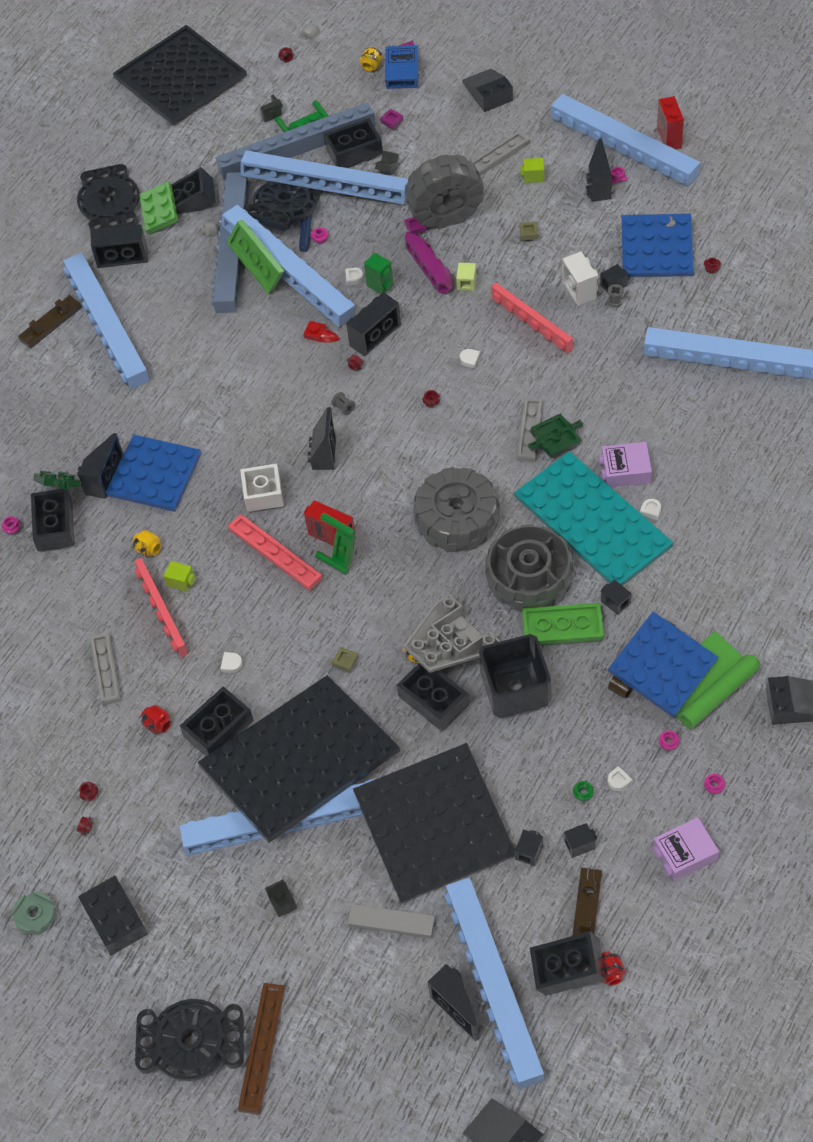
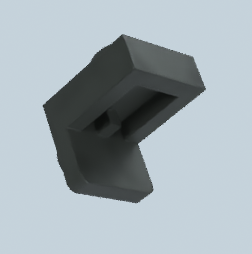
M274 94L271 95L272 102L260 107L264 122L282 116V102Z
M383 151L381 161L376 162L375 169L380 170V173L390 174V172L396 171L399 154Z
M282 879L265 888L278 917L297 909V905L288 890L285 880Z

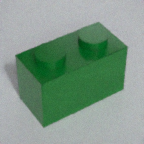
M374 253L364 262L367 287L379 294L386 293L394 285L391 261Z

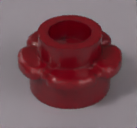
M284 47L280 50L278 57L281 61L288 63L294 57L293 50Z
M710 257L704 261L703 265L706 272L713 274L718 272L721 262L714 257Z
M353 354L347 358V365L351 370L362 369L361 366L364 362L359 356Z
M428 390L424 393L422 401L426 406L433 407L439 404L440 396L436 391Z
M84 782L79 788V797L82 800L92 801L98 795L99 789L92 782Z
M82 816L76 830L81 835L90 833L94 824L90 821L91 817Z

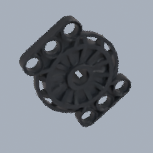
M117 164L84 171L80 175L83 186L77 195V205L82 215L91 220L88 224L90 230L137 225V216L133 211L139 203L140 192L134 180L128 177L129 173L126 165ZM120 170L125 171L122 174H117V172ZM102 174H108L107 177H100ZM92 177L91 180L85 181V178ZM128 218H133L130 222L126 221ZM112 221L117 222L115 225H109ZM95 225H101V226H100L99 228H97V229H94V228H93V226H95Z
M270 182L256 190L253 195V204L247 205L245 210L261 224L281 231L288 230L290 222L302 220L314 212L317 204L316 195L322 194L323 190Z
M187 999L170 1005L158 1017L151 1009H144L137 1015L135 1065L139 1072L143 1074L153 1072L157 1066L160 1071L173 1079L195 1081L211 1075L223 1063L230 1069H236L244 1062V1012L238 1004H230L222 1012L220 1008L211 1002L202 999ZM203 1005L211 1007L213 1011H211L207 1007H204ZM238 1010L240 1016L236 1020H230L228 1018L230 1011ZM146 1015L153 1016V1021L149 1025H143L141 1022L142 1018ZM191 1032L198 1037L197 1041L192 1045L183 1044L191 1036ZM230 1032H239V1038L236 1041L228 1040ZM150 1036L152 1037V1043L146 1047L142 1046V1038ZM230 1053H238L239 1059L237 1062L230 1063L227 1060ZM143 1058H151L152 1062L149 1067H140V1061ZM212 1064L214 1065L208 1071L201 1073L202 1070L207 1069ZM169 1067L172 1070L177 1071V1075L170 1073L166 1070V1068ZM184 1073H197V1075L194 1076H183Z

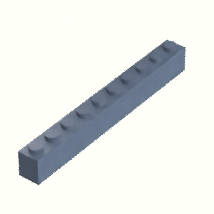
M367 102L215 157L218 172L223 181L226 180L227 173L241 172V160L245 151L292 158L325 146L323 136L325 133L368 118L376 127L374 112Z
M241 172L227 173V178L223 182L225 192H222L224 205H221V215L236 205L245 209L248 201V177L241 176ZM220 217L219 224L221 230H218L220 243H217L218 256H215L217 269H214V279L216 280L212 283L214 295H211V305L215 307L216 313H234L237 311L241 260L227 244L231 234L222 227V217Z

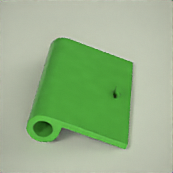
M716 631L707 637L701 645L718 656V659L675 715L689 729H693L760 669V662L757 657L749 654L743 657Z

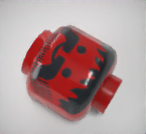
M158 705L145 708L141 714L142 725L153 734L165 733L171 725L170 714Z
M609 951L602 953L607 980L601 981V983L608 986L621 983L626 970L618 954H611Z

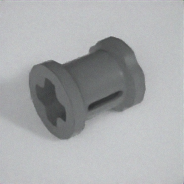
M613 284L608 288L609 306L618 308L623 304L622 295L624 289L621 285Z
M338 392L331 401V404L334 407L340 408L344 415H349L355 407V402L348 400L342 392Z

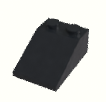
M491 68L462 80V83L483 112L513 101V86L504 75Z
M602 138L598 139L588 165V173H586V182L588 184L585 186L586 195H590L591 202L611 199L612 174Z
M202 167L171 184L177 214L203 210L216 202L213 177Z
M331 407L326 408L313 428L312 437H309L311 452H308L307 459L308 463H311L312 470H334L336 435Z
M117 433L110 435L78 467L77 476L87 496L104 499L107 497L106 490L124 455Z
M791 676L769 677L767 679L766 695L772 725L813 722V680Z
M445 964L427 981L430 998L476 1042L479 1039L477 1022L461 978L462 975L455 967L451 969Z
M492 1098L463 1132L472 1142H544L543 1133L527 1120Z

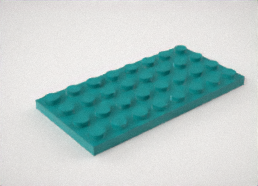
M570 451L514 492V497L548 528L554 530L558 536H562L569 547L609 584L615 579L622 586L673 547V542Z

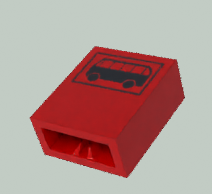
M675 96L658 99L657 130L661 141L675 150L682 149L684 118Z
M313 500L311 505H308L304 511L308 535L334 546L337 529L320 520L323 513L355 530L352 516Z

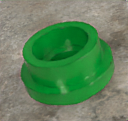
M579 781L574 785L573 795L576 799L587 801L593 796L594 789L589 782ZM581 790H586L587 793L582 794V793H580V791H581Z

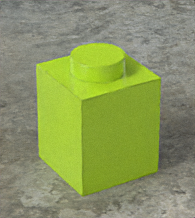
M543 158L523 159V166H520V176H524V183L544 182Z
M170 561L163 576L166 586L188 592L190 585L192 586L195 582L192 566Z

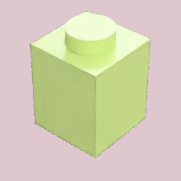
M458 263L457 290L475 291L476 263Z

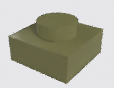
M537 222L519 223L521 241L538 239Z
M340 647L332 661V666L350 673L358 659V653Z

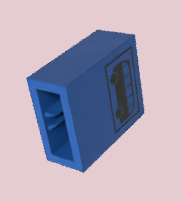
M393 45L385 47L386 89L419 88L418 45Z

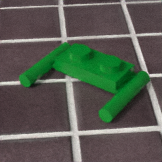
M314 100L312 105L317 110L316 112L289 123V127L286 126L280 117H276L275 122L284 133L329 115L320 103Z
M323 513L320 520L337 529L332 558L324 553L317 551L315 558L347 575L349 572L348 567L352 563L356 531Z

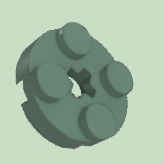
M32 892L33 894L27 896L25 894L16 901L13 906L12 915L19 930L27 934L40 935L52 924L56 909L46 894ZM38 909V914L31 917L29 912Z

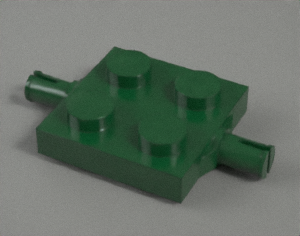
M561 413L531 427L530 433L536 441L529 443L528 448L530 451L541 447L551 459L580 445L581 439L576 434V429L583 427V422L579 419L571 424Z
M41 470L40 473H34L33 480L43 486H56L67 490L69 487L80 488V480L75 478V475L69 474V472L59 471L58 474H54L51 471Z

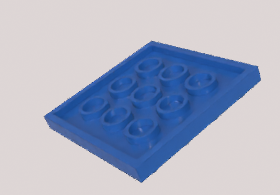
M691 214L621 215L622 269L627 271L628 277L693 276ZM669 216L675 220L676 224L673 227L665 226L670 223L671 219Z
M133 434L106 490V494L109 497L175 512L201 456V450Z
M653 611L607 671L674 718L717 661L718 656Z

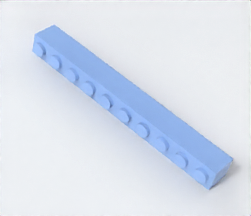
M564 94L551 105V118L596 141L602 138L603 144L635 159L637 162L643 163L679 183L689 186L700 174L701 162Z
M245 151L241 160V176L398 204H404L406 200L405 185L408 182L406 178L252 151Z
M236 205L222 214V227L230 234L237 221L243 219L284 269L281 278L335 325L340 327L350 318L354 317L355 305L351 300L343 296L328 280L322 278L315 269L308 266L292 249L287 248L280 239L273 236L258 220L252 218L245 209Z
M83 253L63 260L65 276L70 277L71 287L73 289L76 288V296L78 300L83 301L81 304L84 311L89 312L87 315L91 324L95 323V331L97 335L102 336L100 339L103 346L108 347L107 353L110 359L114 358V366L117 372L121 371L120 377L123 383H127L129 388L132 389L150 381L144 364Z
M651 327L647 329L644 343V355L813 379V350Z
M370 779V780L366 781L365 783H368V782L373 781V780H375V779ZM365 783L351 785L284 833L362 816L363 814L354 795L353 788ZM232 811L222 816H210L205 820L188 821L180 825L183 848L187 856L263 839V836L241 812Z
M469 877L446 885L447 893L444 894L447 906H452L453 912L451 917L454 925H459L460 931L458 936L461 944H466L467 950L465 955L468 963H473L474 970H472L474 980L476 983L480 982L482 989L479 990L482 1002L487 1001L489 1009L486 1012L490 1023H495L496 1029L494 1034L497 1042H502L504 1049L501 1050L504 1062H509L512 1069L509 1070L511 1081L513 1084L517 1083L519 1089L544 1081L542 1067L471 879Z

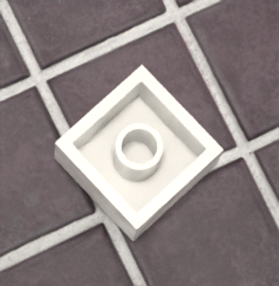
M578 252L562 258V282L577 306L597 299L598 273L595 269H592L588 257H585L582 252Z
M277 463L240 469L247 512L284 506Z

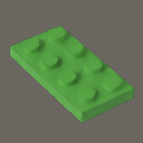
M244 220L237 221L227 244L269 294L274 291L284 273V269Z
M600 603L522 609L524 635L532 634L537 636L540 645L604 640Z

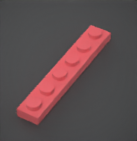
M498 283L491 286V296L496 303H500L508 312L515 314L519 320L526 322L533 330L541 333L545 339L556 344L559 349L567 353L573 350V338Z
M242 514L228 525L229 531L308 591L323 579L319 572Z
M142 558L135 560L137 567L134 569L138 580L142 578V588L145 594H150L151 597L148 600L152 608H157L158 611L155 614L159 622H164L165 624L163 630L167 637L170 636L172 639L170 644L173 651H178L180 657L188 655L186 646Z

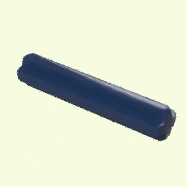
M312 214L302 219L299 240V250L301 252H307L309 248Z

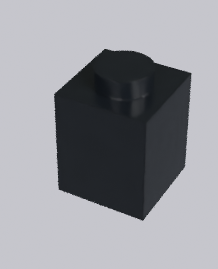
M618 264L600 273V285L607 293L608 288L613 284L621 285L623 288L627 287L628 273Z
M615 579L610 584L604 585L601 589V602L615 614L619 615L631 604L632 593Z
M587 823L564 831V842L572 858L595 849L597 836Z
M523 829L515 849V860L535 866L543 847V836L534 830L527 831Z

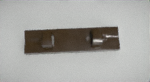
M68 295L62 301L58 299L55 302V307L37 321L33 319L29 323V327L18 336L19 340L32 349L82 308L81 303L71 295Z
M581 867L572 936L589 931L595 935L602 870ZM584 890H589V891H593L594 893H587V892H583V891H584Z

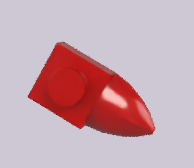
M309 321L303 333L304 338L318 342L331 343L340 340L335 332L327 329L326 324Z

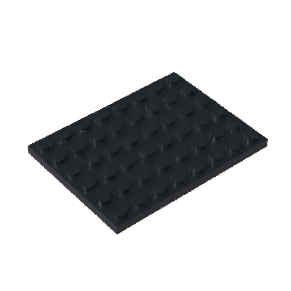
M326 675L198 761V764L263 838L270 843L399 753L400 747Z

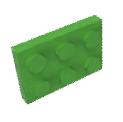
M169 181L139 194L145 231L148 235L178 222L172 185Z

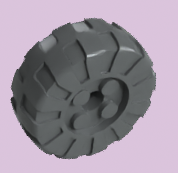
M447 154L425 161L410 174L405 185V198L412 216L420 224L436 229L459 224L467 217L472 216L478 210V206L482 203L485 195L483 180L478 169L471 160L468 161L461 155Z
M451 467L442 469V471L436 474H431L424 480L422 486L418 487L414 497L413 514L420 535H423L426 538V542L433 547H439L448 552L469 551L477 548L481 543H485L493 535L494 528L497 527L499 521L500 503L492 482L483 474H478L475 470L469 468Z
M526 524L517 528H510L501 533V536L494 540L488 549V556L485 561L487 583L489 588L493 590L494 597L502 604L505 603L510 606L511 609L522 611L523 608L553 606L563 599L565 592L569 591L573 580L574 562L569 545L562 536H558L554 530L544 526L539 527L533 524Z

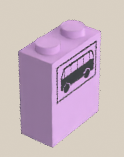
M646 442L602 446V454H598L599 465H603L601 478L610 487L651 483L652 470Z
M698 817L655 837L653 841V854L657 859L660 858L665 874L671 876L673 881L714 863L719 858L718 848Z

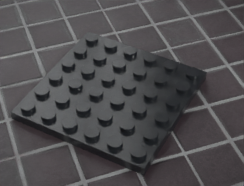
M185 25L113 72V76L170 124L174 125L247 76V72L192 28Z
M467 743L353 788L354 795L400 904L515 857V849Z

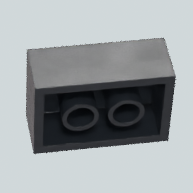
M370 118L323 134L325 149L334 165L345 168L381 155L383 152L382 139Z
M142 224L90 230L91 249L97 268L148 263V247Z
M383 292L375 297L369 305L362 308L356 316L350 318L346 323L349 346L365 357L401 326L399 302Z
M56 489L31 493L32 537L37 551L75 546L73 505L69 490Z
M420 663L396 684L398 696L440 731L446 728L469 705L468 693L439 670L429 673Z
M223 686L179 726L183 737L202 754L207 756L240 734L254 720L251 709Z
M115 875L78 896L110 956L148 935Z
M590 931L530 947L536 990L545 996L607 980L600 940Z

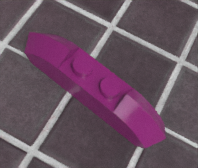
M406 232L405 247L438 293L446 294L452 289L453 279L448 267L443 266L441 260L435 257L431 244L419 235Z

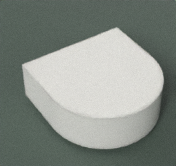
M345 269L347 286L357 285L363 281L361 269Z
M473 349L463 350L460 353L461 364L475 369L480 357V351Z
M647 499L643 502L640 513L645 517L658 520L661 513V504L656 499Z
M224 652L221 672H238L242 668L240 655Z
M618 766L609 773L607 783L613 791H623L632 784L633 780Z

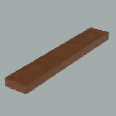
M263 983L238 1112L261 1114L285 985Z

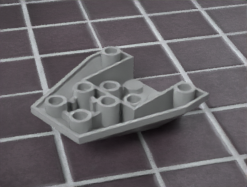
M450 594L434 604L403 647L429 673L479 658V650L482 646L500 642L490 631L481 635L461 616L463 606Z

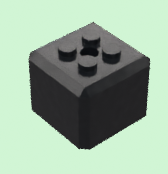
M528 634L481 647L479 650L480 673L493 715L502 718L549 705L552 700L551 677L537 636ZM512 684L521 685V688L518 690H513L510 687Z

